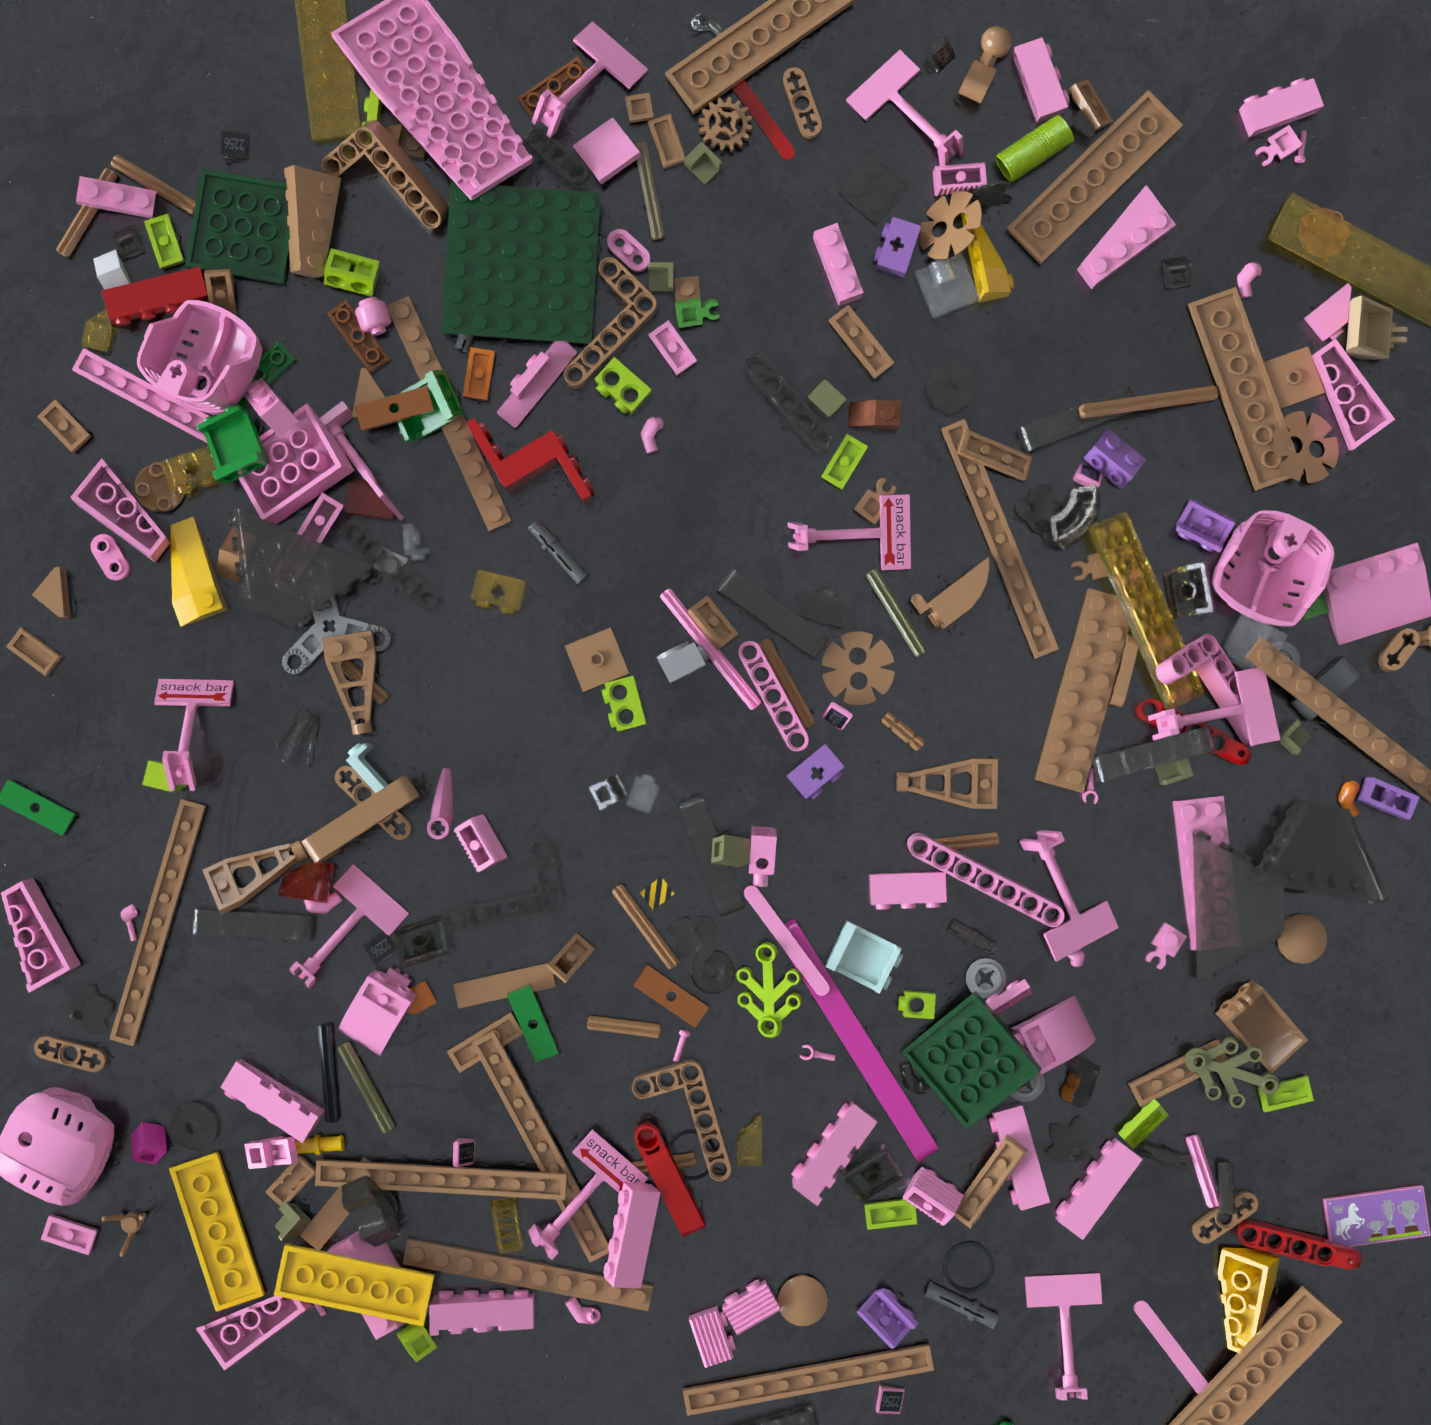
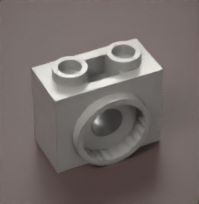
M686 641L657 656V659L669 683L673 684L706 667L704 661L708 660V657L701 645L696 647L694 642L689 644Z

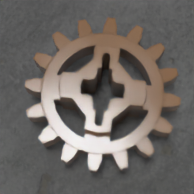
M728 97L726 103H723L722 99L718 98L717 105L710 101V110H702V115L705 118H699V124L704 126L699 129V133L706 134L703 142L708 143L711 141L712 150L719 146L720 153L724 152L725 147H728L732 153L734 145L741 149L743 147L741 140H749V135L746 132H752V126L748 125L752 121V116H745L748 108L740 109L739 100L732 104L731 97ZM723 110H730L732 112H723ZM713 116L716 123L712 126V129H709V122ZM721 121H724L726 124L730 122V129L725 126L721 128ZM742 121V129L741 132L738 133L736 125H738L739 122ZM719 138H728L729 140H720Z

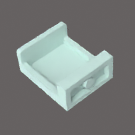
M358 743L348 752L350 757L346 761L377 793L388 786V784L365 759V755L374 746L370 743Z
M846 921L825 963V967L837 971L880 994L881 990H886L891 982L892 977L889 974L893 966L897 968L902 960L903 954L900 953L902 948Z

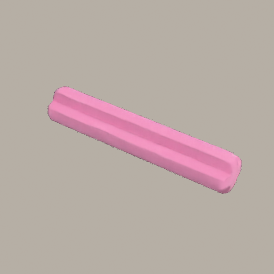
M1197 1134L1188 1136L1186 1143L1206 1204L1209 1208L1217 1207L1221 1204L1200 1137Z

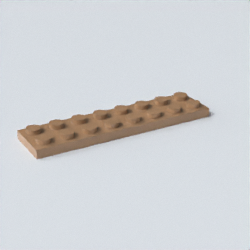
M768 0L666 71L665 76L692 113L696 114L709 105L710 101L713 102L852 5L856 0Z
M1148 90L1006 228V231L1041 265L1145 164L1183 124Z
M1237 287L1189 303L1188 307L1254 490L1257 491L1291 479L1280 467V464L1288 455L1275 457L1273 451V436L1276 427L1280 426L1287 431L1288 428L1283 421V414ZM1290 437L1287 441V447L1292 453H1296Z
M1090 588L1087 589L1034 780L1084 793L1136 601Z
M1303 1285L1169 1425H1243L1343 1322L1342 1318Z

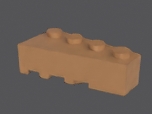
M293 165L284 169V175L287 179V190L285 191L289 216H287V226H289L290 239L288 240L290 273L314 279L324 276L341 178Z

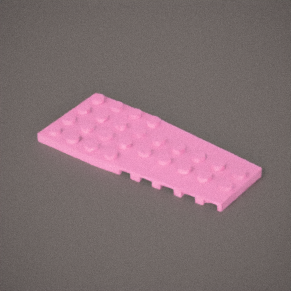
M384 0L331 32L332 38L376 96L470 200H474L532 163V155L528 154L523 146L522 139L512 129L509 119L498 107L497 100L493 94L489 93L481 75L477 74L473 68L472 61L458 39L428 0Z

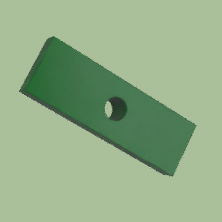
M278 341L260 358L259 367L251 383L258 381L259 379L256 378V375L259 372H263L262 379L270 386L296 359ZM243 395L238 405L247 408L250 403Z
M11 779L7 780L0 793V804L61 836H65L76 813ZM36 803L40 805V810L38 812L34 810V806Z
M531 984L508 992L507 997L535 1062L559 1054L558 1047ZM536 1020L538 1023L536 1025L529 1024V1021Z

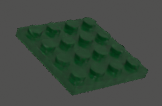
M202 169L185 267L188 269L200 267L201 271L230 269L232 275L236 277L284 285L289 261L288 240L290 239L289 226H287V216H289L288 201H286L285 191L287 190V183Z
M977 991L973 992L901 1052L965 1129L972 1126L1042 1069Z

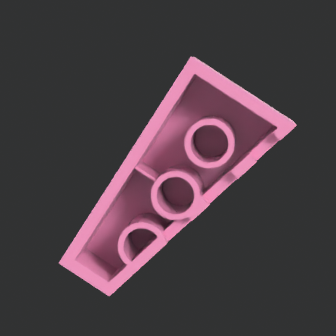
M1145 185L1078 267L1077 271L1091 289L1169 233L1176 225L1147 185Z
M1336 339L1312 355L1320 380L1349 451L1354 450L1395 420Z
M102 458L70 497L75 504L154 562L157 561L170 544L167 537Z
M34 878L23 880L1 893L8 921L12 925L15 935L13 938L14 943L20 953L22 972H25L28 982L26 984L28 993L45 986L81 965Z
M242 1059L235 1062L220 1087L225 1090L224 1094L235 1101H241L249 1110L262 1115L269 1122L278 1126L301 1143L311 1136L325 1112L320 1106Z
M853 1100L849 1105L845 1103L837 1113L839 1118L835 1124H828L822 1133L824 1136L822 1141L811 1146L806 1154L809 1156L804 1164L799 1163L791 1173L794 1176L792 1178L793 1188L816 1206L822 1201V1198L819 1196L822 1190L830 1189L836 1181L835 1179L838 1175L836 1171L838 1169L842 1170L847 1166L853 1156L852 1150L859 1149L877 1124L876 1118Z
M477 1290L464 1291V1294H454L453 1291L438 1292L439 1295H434L429 1305L430 1336L439 1335V1330H448L451 1334H462L468 1328H473V1331L479 1333L491 1331L493 1326H498L499 1331L533 1329L535 1325V1293H529V1290H515L514 1294H504L503 1290H491L489 1294H479Z
M273 1296L198 1327L196 1330L223 1370L233 1367L313 1306L308 1302Z

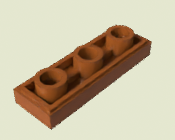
M577 56L523 93L517 100L532 120L543 92L548 89L556 97H560L587 71V68ZM554 84L559 86L557 90H551L550 87Z
M347 299L327 313L371 375L391 361L371 332L367 333L361 330L355 310ZM357 333H362L360 340H355Z
M428 386L354 406L362 432L435 411ZM394 405L399 406V410L396 413L391 412V408Z
M649 965L645 967L633 985L694 1028H696L709 1009L708 1005ZM674 992L676 994V998L674 1000H669L667 998V993Z

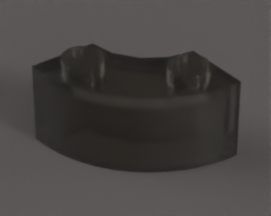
M1096 484L1071 489L1070 500L1066 508L1059 514L1050 517L1053 541L1058 550L1077 543L1094 526L1101 506V496Z
M364 1175L341 1186L343 1208L355 1220L361 1240L377 1247L400 1237V1230L394 1210L383 1190L373 1179Z

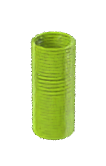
M1056 115L1030 132V134L1025 135V137L1004 149V151L1002 150V152L995 156V159L1003 175L1010 182H1013L1046 159H1049L1052 155L1061 151V149L1067 147V145L1073 143L1074 136L1066 121L1061 116Z

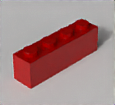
M200 267L101 290L110 323L117 326L128 325L131 323V320L137 318L149 320L155 318L156 314L161 312L166 314L176 313L178 308L187 300L209 301Z

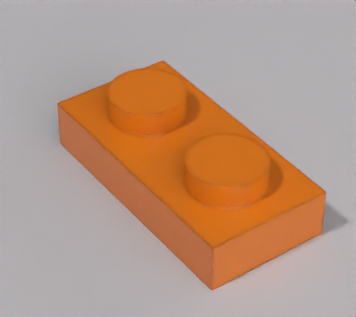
M470 347L462 395L464 398L488 401L495 351Z

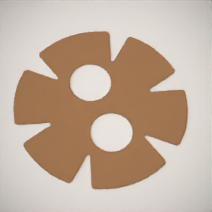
M965 191L952 193L950 205H948L946 197L943 196L927 211L926 215L934 221L921 223L919 242L922 250L934 243L928 253L929 257L947 259L950 245H952L954 253L957 255L974 239L975 236L968 232L967 229L980 227L982 211L978 200L966 208L973 196L971 193ZM960 213H966L968 216L966 225L961 229L954 228L953 221L955 217ZM944 221L947 224L946 232L941 237H934L932 234L933 227L938 222Z
M1296 411L1285 416L1283 421L1290 432L1277 426L1273 436L1275 457L1288 455L1280 464L1281 469L1297 481H1300L1304 469L1308 483H1315L1329 476V473L1322 462L1335 468L1339 455L1337 438H1323L1331 431L1332 427L1326 420L1315 413L1311 414L1308 425L1304 411ZM1292 436H1296L1302 441L1303 447L1299 453H1292L1287 447V441ZM1315 440L1320 441L1325 449L1323 456L1319 458L1312 456L1309 451L1310 443Z
M859 631L841 635L845 650L835 642H832L823 656L822 665L836 669L822 675L824 683L834 697H837L847 688L844 703L866 705L875 702L876 698L871 687H874L884 695L893 682L895 672L881 668L894 662L893 655L882 640L878 641L870 649L873 634ZM856 647H860L866 652V660L860 665L853 664L849 659L850 651ZM856 672L864 673L868 680L867 685L860 690L853 688L850 684V678Z

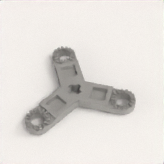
M313 566L306 571L304 582L315 623L283 656L282 666L285 671L295 675L303 673L324 652L322 638L373 631V634L382 632L385 636V641L383 645L375 646L376 651H384L390 646L391 635L387 629L340 615L330 575L326 569L320 566ZM314 572H321L324 579L319 586L313 585L310 581V577ZM334 620L336 622L334 625V628L336 630L334 632L328 631L326 633L324 631L326 629V625L324 623L326 621L332 622ZM292 655H298L302 660V665L298 669H292L288 664L289 658Z

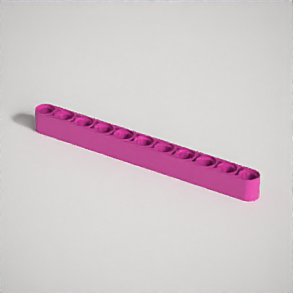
M793 918L784 925L829 984V992L824 996L816 994L802 975L803 981L917 1162L922 1161L939 1150L938 1146Z

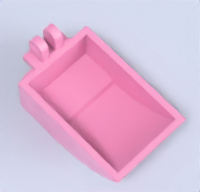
M390 967L386 974L374 969L367 976L338 1028V1031L378 1056H381L417 996L408 988L411 982L408 978L410 975L407 973L402 975L399 968L394 970Z
M1075 995L1011 1028L1013 1035L1042 1068L1038 1073L1040 1075L1080 1054L1097 1040Z

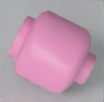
M371 297L359 302V307L355 310V314L361 330L367 333L371 332L372 336L385 333V327L391 323V317L385 301L378 300L377 297Z

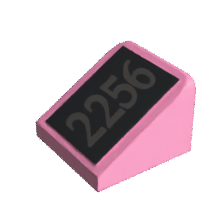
M1080 464L1073 480L1087 488L1096 490L1100 486L1102 474L1084 464Z
M831 702L822 718L839 730H843L853 715L837 703Z
M457 1138L453 1143V1166L472 1165L475 1161V1140Z
M880 1384L876 1412L881 1414H900L905 1389Z

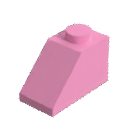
M1349 283L1304 318L1322 342L1329 337L1331 340H1334L1344 332L1342 326L1348 322L1351 296V286Z

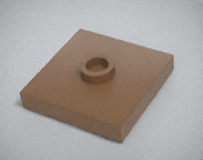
M1308 346L1264 362L1280 409L1325 393Z
M611 628L565 645L583 692L629 674Z

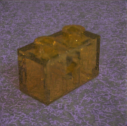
M209 446L161 462L160 467L171 494L178 493V495H183L193 490L192 487L198 485L208 487L216 483L212 471L217 468ZM188 468L196 471L195 477H192L190 473L186 474Z
M477 569L471 599L476 601V606L490 609L492 604L500 606L501 612L514 614L515 610L521 611L528 582ZM499 586H501L505 596H500L499 599H496L492 592L493 590H498Z

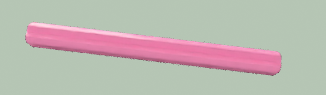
M671 589L665 590L660 595L663 602L696 643L703 647L708 658L749 709L754 710L761 704V700L720 649L717 650L690 617L687 613V608Z

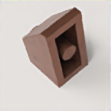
M868 400L849 402L848 427L898 430L900 426L901 401Z

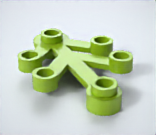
M764 942L756 950V958L763 963V987L753 978V971L749 967H742L736 975L738 981L744 983L764 1003V1011L754 1003V996L749 991L742 992L738 996L737 1001L741 1007L746 1008L758 1020L759 1032L765 1037L773 1038L782 1031V1020L792 1010L800 1007L802 997L798 993L790 994L786 999V1004L776 1013L775 1002L792 985H796L801 980L802 975L798 969H790L786 973L785 979L774 989L773 960L777 957L778 951L773 943ZM769 948L772 951V955H767L764 949ZM741 972H746L749 976L748 979L743 978ZM790 973H794L797 976L796 981L791 980ZM742 996H747L749 1003H745L742 1000ZM790 998L797 999L798 1005H793ZM767 1021H772L774 1028L768 1027Z

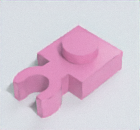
M1290 125L1269 137L1267 141L1270 146L1258 148L1255 155L1257 157L1261 153H1266L1268 159L1262 163V166L1267 167L1272 163L1273 157L1276 155L1282 161L1303 145Z
M1164 922L1151 942L1157 948L1155 951L1149 952L1145 960L1150 963L1153 957L1158 956L1160 962L1157 968L1161 970L1166 964V955L1174 957L1187 936Z

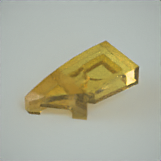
M106 309L86 321L81 346L108 351L112 326H115V324L111 325Z
M757 1115L746 1129L743 1128L739 1132V1138L737 1139V1166H762L761 1115Z

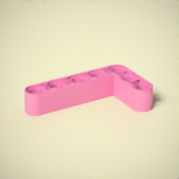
M1205 634L1188 643L1156 667L1158 679L1167 685L1188 675L1195 669L1220 708L1241 704L1234 673L1237 671L1218 641L1210 634ZM1244 715L1226 717L1243 744L1247 747H1253L1250 745Z

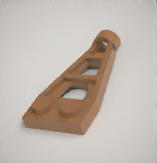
M373 631L322 638L325 662L351 721L352 734L373 732L371 713L377 656ZM350 659H361L364 664L361 679L354 682L348 681L341 669L342 662ZM350 687H364L365 702L363 705L353 706L351 704L348 694ZM358 719H364L365 723L357 724Z
M968 759L911 773L897 772L896 789L897 792L910 791L971 809H997L998 759ZM962 772L971 774L970 794H959L951 789L950 780L953 775ZM939 774L944 776L943 791L926 788V777ZM908 777L912 779L910 787H908Z
M298 840L292 844L289 843L224 859L203 869V873L218 910L221 914H224L245 904L293 865L307 859L308 855L303 844ZM270 857H276L279 862L278 866L263 874L259 862ZM244 867L254 868L256 873L255 879L246 887L239 888L233 876L234 872Z

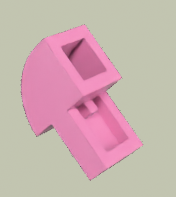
M279 1136L244 1144L249 1169L267 1168L273 1165L299 1162L294 1137L284 1138Z

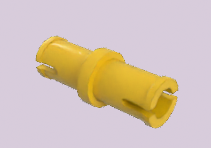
M315 1135L314 1138H308L303 1143L295 1139L297 1154L315 1153V1155H322L323 1152L344 1151L345 1148L343 1135L330 1137Z

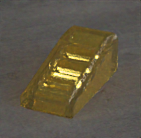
M515 1197L491 1201V1214L499 1254L524 1250ZM513 1218V1221L499 1223V1220ZM515 1228V1231L501 1233V1230ZM517 1238V1241L503 1243L502 1241L505 1239Z

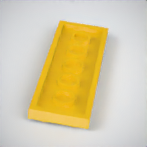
M219 1151L170 1167L169 1171L216 1312L264 1296L265 1291Z
M286 1243L274 1295L424 1326L435 1274Z

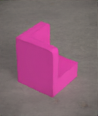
M142 1122L131 1134L132 1161L155 1165L167 1153L164 1126Z

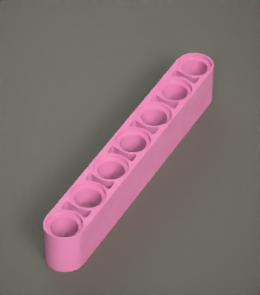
M914 833L908 838V849L914 857L1047 926L1057 927L1063 922L1064 912L1055 901L923 833ZM917 840L926 841V846L921 851L913 849V845ZM940 851L947 852L948 857L944 862L939 863L935 860L937 853ZM969 863L970 868L967 873H958L957 869L960 864ZM984 874L992 876L991 882L987 885L980 884V878ZM1005 886H1013L1014 890L1010 896H1002V889ZM1034 897L1035 904L1030 908L1024 907L1025 899ZM1049 909H1057V915L1053 919L1046 918V912Z

